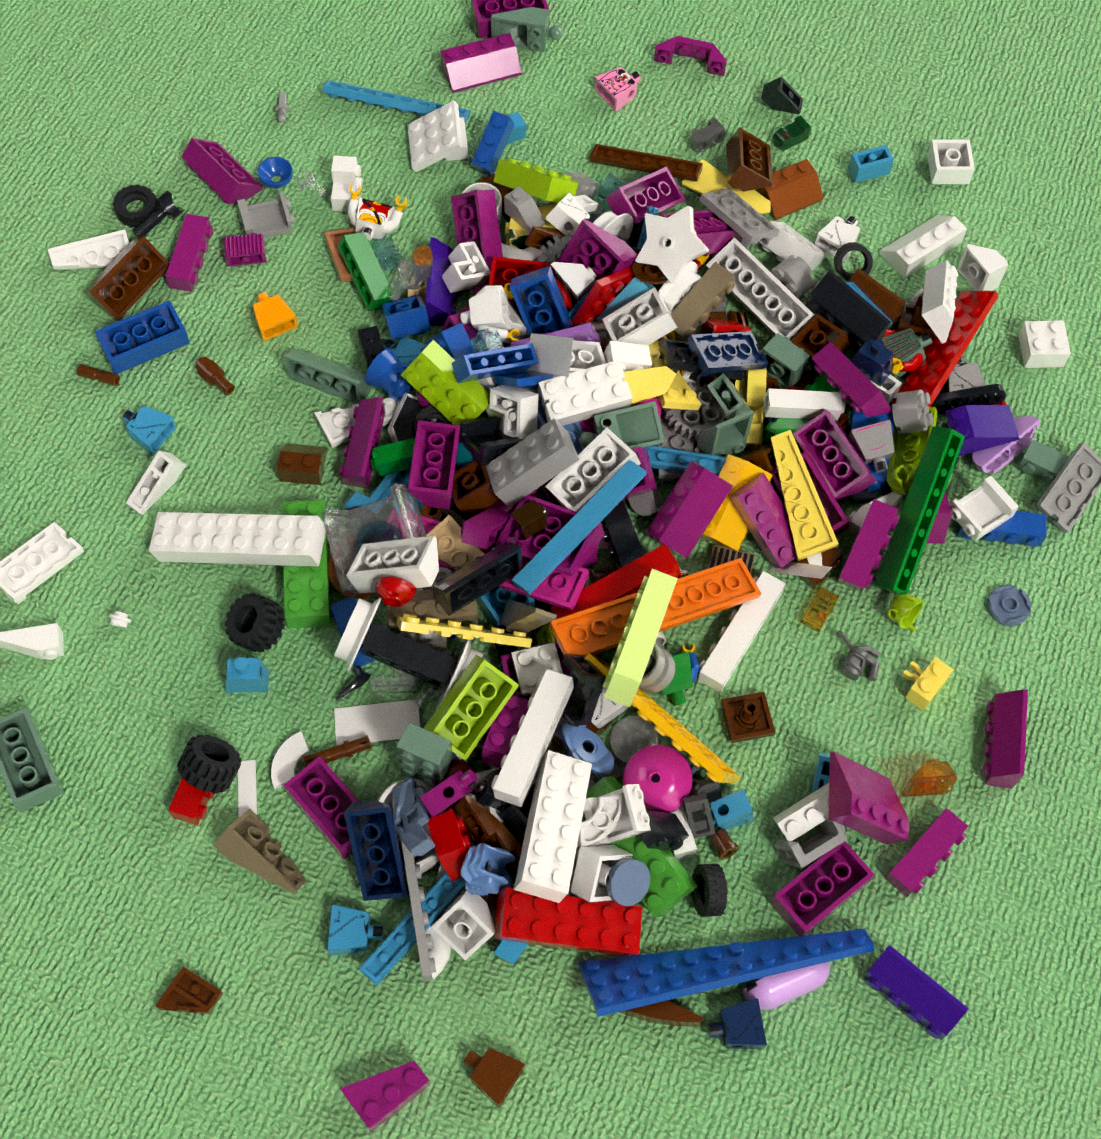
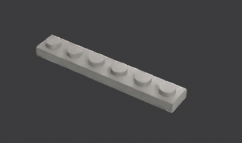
M402 842L423 982L432 981V973L436 972L434 958H429L428 949L433 947L431 934H425L424 925H429L427 910L422 911L421 902H425L423 887L418 888L417 879H421L420 865H415L413 856L418 855L411 854Z

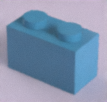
M887 145L852 154L848 170L855 183L890 174L894 158Z

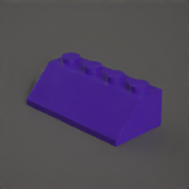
M430 237L429 257H432L433 265L431 277L427 278L426 311L430 326H444L448 316L456 314V307H452V305L457 300V292L450 293L442 278V275L451 266L448 256L454 249L434 237Z
M890 945L864 976L867 984L872 989L880 990L887 996L886 999L895 1007H901L906 1011L905 1014L910 1020L922 1024L926 1028L925 1031L935 1039L939 1038L942 1040L969 1009Z

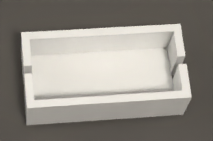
M620 360L569 374V377L559 376L539 382L538 394L542 406L545 408L547 421L549 422L555 418L564 426L592 418L594 415L630 407L633 397L627 381H624L625 374Z

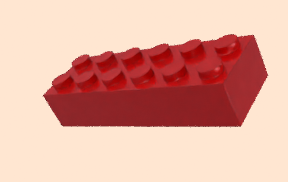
M665 543L582 589L573 611L555 605L550 608L553 614L557 615L556 619L637 593L644 576L649 577L652 569L678 579L682 578L679 564Z
M506 887L498 891L494 939L619 956L639 955L642 906H623L608 901L588 902L583 898L565 896L560 903Z

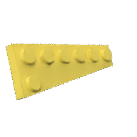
M658 340L649 344L651 368L664 366V359H659L660 347ZM679 371L667 393L658 396L663 408L699 410L701 406L697 394L690 388Z
M791 430L771 437L798 561L837 547L839 543Z
M404 613L403 617L397 616L396 626L401 631L423 634L434 631L435 634L450 637L452 634H456V637L474 640L475 637L483 642L527 648L531 647L532 639L526 636V632L513 630V634L504 633L505 629L492 627L491 630H485L482 625L470 624L469 627L461 626V622L448 620L446 624L439 623L438 618L426 617L425 620H420V618H417V615Z

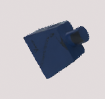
M868 338L851 362L869 380L881 387L892 372L893 352L884 347L883 341Z
M758 998L722 1009L719 1013L720 1022L707 1024L709 1038L723 1037L725 1048L762 1050L767 1045Z

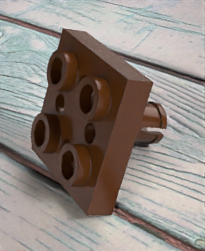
M765 692L721 699L720 703L731 743L775 735Z

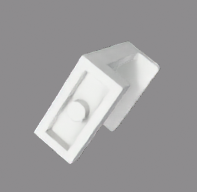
M992 476L986 478L982 486L960 500H953L950 504L952 519L957 521L963 527L964 532L971 536L974 541L1012 518L1019 507Z
M627 784L622 789L602 795L623 794V808L620 819L613 831L603 840L592 846L608 845L651 830L649 816L643 801V792L639 784ZM599 797L587 798L585 800L584 814L586 820L595 814L599 805Z

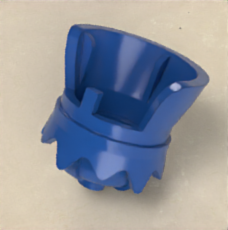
M386 349L376 356L365 376L367 385L383 389L395 401H398V397H403L405 393H410L414 388L401 376L408 365L401 363L391 349Z

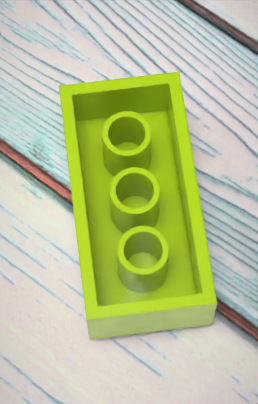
M510 157L507 160L499 159L493 181L495 183L512 189L519 186L529 195L559 203L568 193L572 196L576 194L578 182L571 180L572 176L566 174L558 176L557 171L547 169L546 172L543 166L534 164L532 167L531 162L521 160L518 163L519 160Z
M433 340L401 376L453 425L460 426L462 421L476 419L490 404V393L477 380L457 383L451 364L455 360Z
M475 655L423 729L450 740L452 752L466 761L519 684L480 656Z

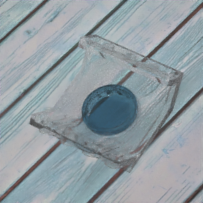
M394 484L390 487L392 494L390 497L351 510L325 509L321 513L342 592H354L355 596L359 595L346 575L362 544L427 537L416 498L408 492V485Z

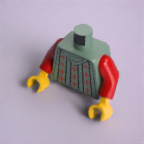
M910 328L906 330L887 329L881 339L884 342V347L893 352L892 372L898 374L899 377L906 372L916 371L926 359L923 348L933 343L928 332L916 337Z

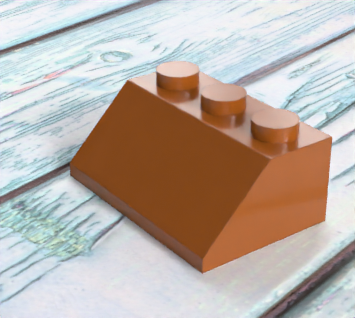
M807 159L772 173L773 184L770 187L756 189V192L771 201L769 214L774 221L820 202L824 198L817 172Z

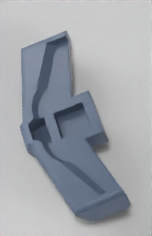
M410 777L393 789V822L396 834L409 852L414 855L423 856L433 849L435 844L422 828L429 822L425 805L420 801L415 803L416 781Z

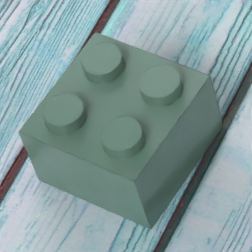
M777 333L762 349L769 363L766 367V375L770 378L778 379V384L785 389L795 387L806 373L810 355L804 352L803 348L794 345L790 339Z

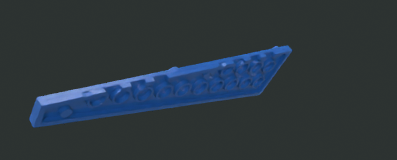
M865 929L746 943L733 942L729 945L610 959H589L579 962V970L597 1017L872 952L874 951V943Z

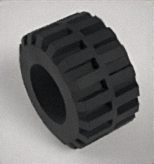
M250 593L249 595H242V598L238 597L235 600V604H231L229 607L230 612L226 614L227 621H225V626L227 629L225 632L229 635L228 639L233 644L252 652H264V650L271 649L272 644H277L278 637L281 638L283 634L281 631L285 628V624H283L285 615L282 614L283 609L279 607L277 602L259 594Z
M206 734L205 736L197 735V737L193 736L188 741L177 763V770L181 774L182 779L186 780L189 785L194 786L196 789L207 793H222L230 788L242 760L239 757L238 751L225 740Z

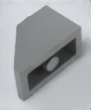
M518 186L504 196L505 213L527 232L530 233L533 226L542 227L546 224L533 198L521 187Z

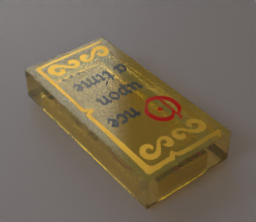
M820 586L800 623L820 633L840 596Z

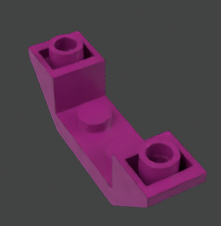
M676 36L655 47L654 61L672 64L674 54L708 61V73L725 75L727 60L713 43Z

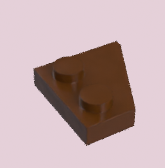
M182 967L155 1007L165 1011L210 1014L224 993L187 968Z

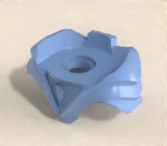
M567 722L561 724L556 729L554 735L564 743L566 749L564 755L591 763V772L595 774L599 781L612 772L614 758L596 733L586 728L585 725L574 727Z
M484 843L470 847L465 855L460 872L466 881L465 889L471 895L484 896L488 895V893L497 894L499 890L506 887L511 888L512 878L505 869V865L514 862L515 856L505 849L491 847ZM488 862V870L485 871V866Z

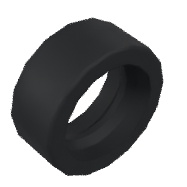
M849 242L842 245L834 256L836 271L843 279L848 281L854 274L846 272L842 266V259L848 252L856 250L863 254L865 260L860 270L867 275L873 267L871 252L864 245L857 242Z

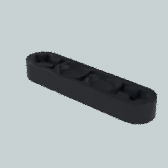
M1000 384L940 393L930 407H936L938 415L946 413V410L964 405H996L1005 400L1006 393ZM981 395L979 399L971 400L973 396ZM953 399H960V401L956 404L950 403Z

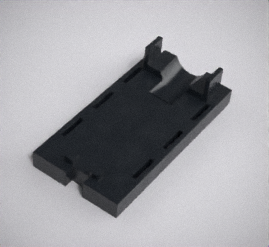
M666 338L660 339L658 344L660 347L659 359H664V366H667L676 374L678 370L695 373L702 372L698 366L697 354L685 351L689 346L688 342ZM744 370L709 373V375L718 377L724 373L729 379L743 381L745 376Z

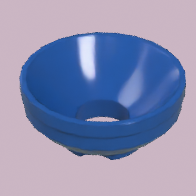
M271 157L259 165L258 176L265 186L281 188L291 181L293 169L290 162L286 159ZM275 176L282 177L279 182H273L271 179Z

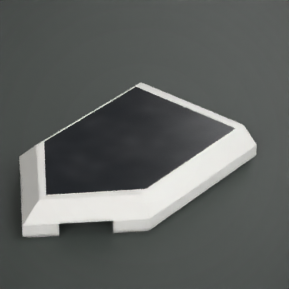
M405 393L387 429L392 443L413 438V420L423 408H426L418 403L417 397ZM431 419L428 422L436 423L437 419Z

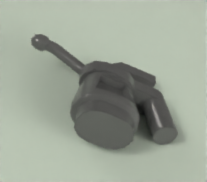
M837 631V636L842 637L850 648L849 654L841 663L840 672L851 680H858L859 676H862L866 664L870 667L868 680L876 681L879 662L867 653L875 658H878L881 653L871 646L853 647L847 636L843 632Z

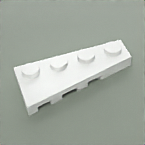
M124 229L50 248L48 252L54 270L106 268L129 245V241Z
M393 398L383 399L386 410L383 426L391 423L400 404L399 399L398 401H395ZM359 404L352 405L351 408L346 409L334 408L332 411L322 413V411L314 412L332 448L351 440L349 438L350 426H354L355 419H353L355 406L358 407Z

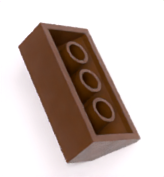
M739 127L726 144L727 180L729 185L743 192L770 187L773 184L770 145Z
M136 236L83 293L100 309L119 321L165 273L170 263L144 236Z

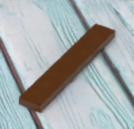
M595 144L590 155V162L647 173H653L668 167L674 178L698 182L703 169V163L600 144Z

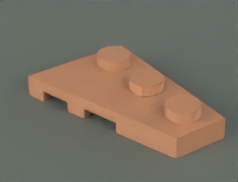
M356 227L329 231L324 234L340 283L353 281L340 254L338 245L343 235L355 234Z

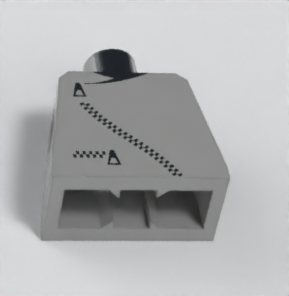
M961 356L945 382L944 389L946 393L986 386L978 364L975 362L965 363L964 356ZM975 395L971 400H977L981 395ZM956 398L953 399L951 402H959L960 399Z

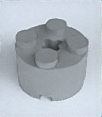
M791 255L775 266L771 273L794 296L799 298L812 289L815 285V279H811L810 275L813 272L809 265L801 257L794 258V255Z
M915 390L894 394L893 398H897V402L892 404L895 426L901 428L898 431L900 434L926 431L929 425H933L932 413H929L928 407L930 404L928 392L924 393L923 390Z

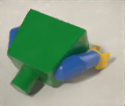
M683 644L681 653L672 655L675 662L674 677L665 689L656 692L660 696L670 694L673 706L686 703L683 690L692 688L693 683L696 681L700 666L694 653V644L690 645V650L685 649Z

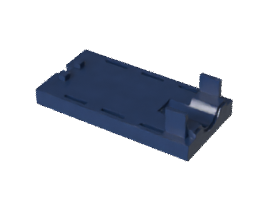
M751 331L693 334L687 339L689 346L685 351L697 354L698 366L702 370L698 375L699 377H706L709 373L765 369L769 364L763 352L758 350V343Z

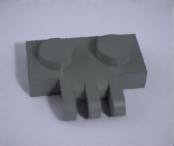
M567 234L561 239L557 235L553 236L554 243L548 240L546 243L549 247L546 248L544 245L540 247L544 253L537 258L539 262H558L572 236Z

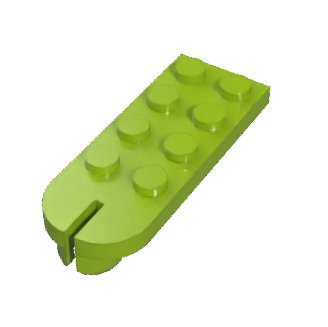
M936 407L929 408V413H932L933 425H929L926 431L900 434L898 431L901 428L896 427L894 423V454L889 459L887 482L890 489L896 494L906 495L907 488L910 490L932 427H936Z

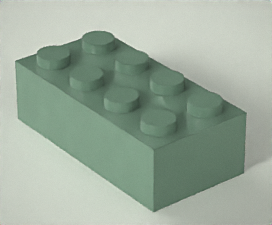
M23 708L0 719V772L12 802L20 813L64 794L35 720L27 708Z
M409 722L396 746L402 778L408 779L412 777L414 780L422 781L427 786L434 788L454 773V770L451 773L449 772L454 767L452 743L446 738Z

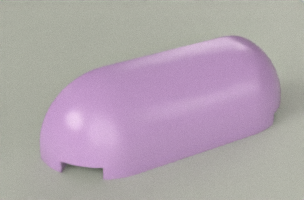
M1032 416L1014 418L1020 440L973 452L972 459L976 467L982 472L993 474L1001 470L1031 444L1032 440H1034L1032 437L1036 427H1040V419Z
M830 962L763 977L757 980L755 985L744 988L741 992L746 1001L758 998L760 1010L777 1008L821 987L828 979Z

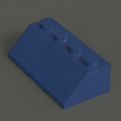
M376 800L353 802L344 812L363 900L408 897L409 890L390 806Z

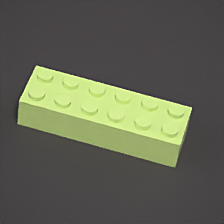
M654 569L651 570L649 577L644 576L603 685L607 689L604 698L627 707L631 706L642 681L678 578Z

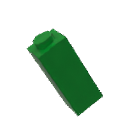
M415 438L372 448L373 457L370 459L373 469H377L380 476L411 469Z

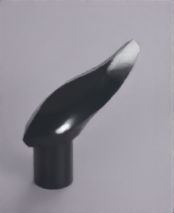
M361 666L354 667L353 671L356 678L335 698L336 701L364 685L371 675L365 674Z

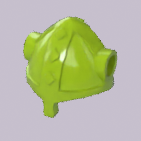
M901 594L895 596L890 601L888 616L891 620H895L899 627L915 632L916 627L912 624L922 610L925 601L911 595Z

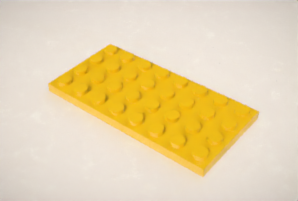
M589 653L585 659L591 661L607 677L611 662ZM638 688L631 705L639 709L636 713L640 717L651 723L654 722L656 725L653 728L662 736L672 738L671 744L679 751L689 753L688 759L697 767L701 766L708 771L705 774L714 782H722L723 784H736L741 776L649 695Z

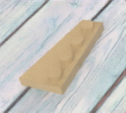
M450 515L424 536L436 537L438 558L455 570L470 564L476 557L485 555L479 547L461 542V527Z

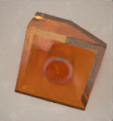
M939 759L928 760L912 776L902 791V797L947 794L957 781V775L948 761H940Z

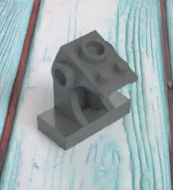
M692 779L691 792L688 797L683 799L691 832L695 839L716 834L709 803L721 799L722 794L719 782Z

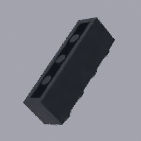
M622 499L601 521L604 531L603 540L609 544L608 552L610 558L615 560V571L644 555Z

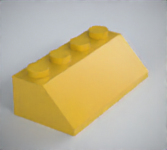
M728 454L718 477L733 485L701 538L739 551L748 527L728 496L762 472L769 482L773 475L746 460Z

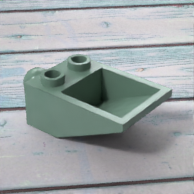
M529 7L492 14L491 38L510 33L516 48L545 52L549 36L553 40H559L563 36V30L560 26L553 25L549 28V10Z
M655 401L594 415L591 420L595 434L584 432L579 437L580 445L586 448L599 434L608 428L630 449L638 447L648 448L665 443ZM604 420L610 421L609 427L603 425Z
M750 410L699 433L697 446L703 454L725 458L728 454L741 452L746 446L754 412Z

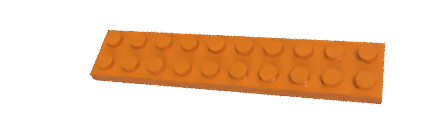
M742 558L677 579L659 632L759 598L761 592ZM637 593L551 621L549 627L563 655L577 654L587 656L589 653L594 655L618 647Z

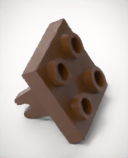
M922 296L918 297L915 306L905 304L898 330L910 328L916 335H923L928 332L930 337L938 338L922 316Z

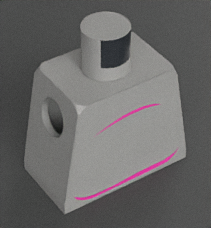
M890 420L851 430L848 435L849 439L866 464L873 462L876 473L888 470L886 459L894 454Z

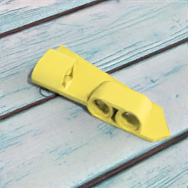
M704 159L699 162L703 163V169L698 182L685 179L682 181V186L700 194L708 192L716 194L718 190L730 188L760 214L770 213L771 201L755 190L743 192L740 189L732 188L728 183L727 176Z
M667 366L624 372V381H627L633 397L631 405L666 394L676 377V373Z
M766 368L744 370L745 376L743 381H735L736 389L754 412L745 448L757 449L762 446Z

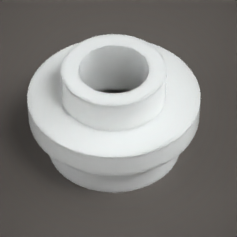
M115 611V614L109 615V618H111L109 623L122 628H127L131 620L127 618L128 614Z

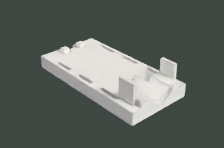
M55 522L0 561V588L14 603L20 604L26 599L28 593L84 552L83 547L72 537L66 538V532Z

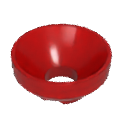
M383 577L376 581L375 591L382 598L385 605L402 607L414 599L416 587L403 579Z

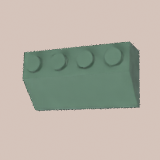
M299 349L288 352L284 356L289 379L341 399L359 404L360 400L367 398L372 389V386L367 385L365 382V372H358L346 365H339L328 358H321L309 351Z

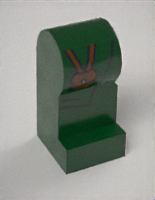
M800 115L794 119L793 123L785 126V128L778 129L772 139L782 150H786L808 139L811 126Z

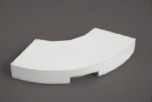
M301 731L288 738L275 754L271 768L274 790L283 787L287 781L295 776L297 764L303 756L309 754Z
M623 794L599 797V805L595 814L588 820L581 822L579 832L581 846L594 845L613 831L622 813Z

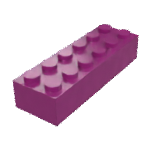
M711 210L693 211L694 230L697 237L709 249V252L706 254L719 253L734 238L741 243L743 237ZM676 212L661 213L660 216L668 218Z

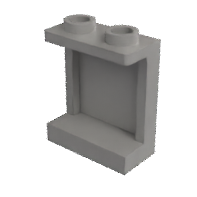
M283 191L279 192V199L249 206L246 205L245 199L237 200L247 236L252 233H262L265 239L293 232L292 224H295L293 212L289 213L288 209H291L288 197H284Z
M828 818L818 824L820 828L818 833L799 844L781 839L774 843L784 864L803 868L847 840L844 834V826Z

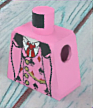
M617 68L595 77V91L616 112L636 96L637 83L641 81V77L636 71L629 75L623 68Z

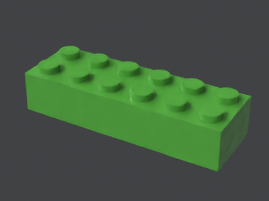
M325 499L282 502V515L319 516L327 527L319 567L284 565V601L288 629L332 626L329 607L331 599L330 578L328 575L329 549Z
M603 777L587 792L586 799L599 797L622 789L615 777ZM583 810L582 822H583V821H586L585 814H584V810ZM639 834L608 844L615 845L633 854L632 859L643 862L648 868L650 886L641 901L654 918L666 915L698 887L670 850L647 848Z

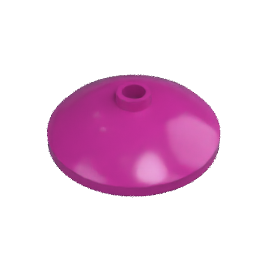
M651 745L637 751L628 761L623 775L624 785L639 784L643 792L646 812L670 813L678 809L684 803L683 798L689 796L693 782L692 771L687 760L675 749L664 745ZM655 774L660 776V781L657 783L652 781V777Z

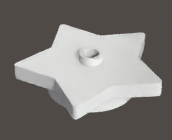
M687 206L668 218L646 213L647 240L635 261L658 266L671 284H677L686 265L693 259L709 252V249L697 237L694 230L693 208Z

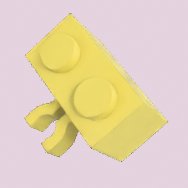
M936 657L925 671L921 670L919 665L912 661L909 668L914 673L905 670L902 674V677L915 682L908 692L906 699L923 711L954 670Z

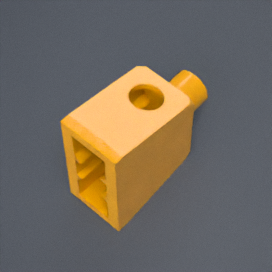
M262 292L257 296L258 303H255L253 308L263 341L298 328L296 315L279 295L269 298L266 292Z

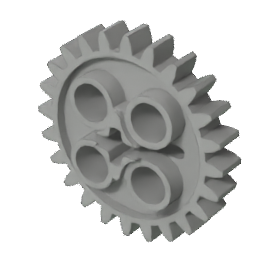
M688 382V385L697 394V398L701 402L699 410L664 408L666 413L665 419H669V426L674 425V432L680 430V436L688 434V439L695 436L696 441H698L699 433L730 418L712 392L707 388L706 383L703 387H700L699 382L696 383V386Z

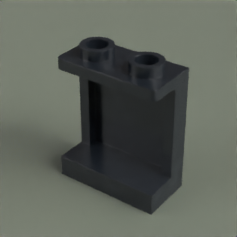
M498 416L462 421L460 424L459 441L481 466L489 464L521 441L519 437L507 438L499 429L500 418Z
M565 654L562 662L571 671L569 676L573 679L574 688L562 716L569 725L574 727L590 725L606 676L591 661L585 659V655Z

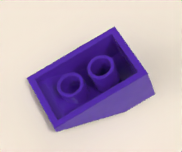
M964 405L946 410L950 429L965 436L958 456L1020 440L1009 405Z

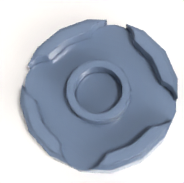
M1002 585L994 589L989 596L987 602L988 612L1001 625L1009 627L1018 626L1030 614L1032 607L1030 598L1023 590L1014 588L1015 586Z
M624 858L617 862L610 870L608 875L610 876L609 883L607 882L606 888L609 897L614 902L623 906H633L640 902L650 886L649 870L639 860Z

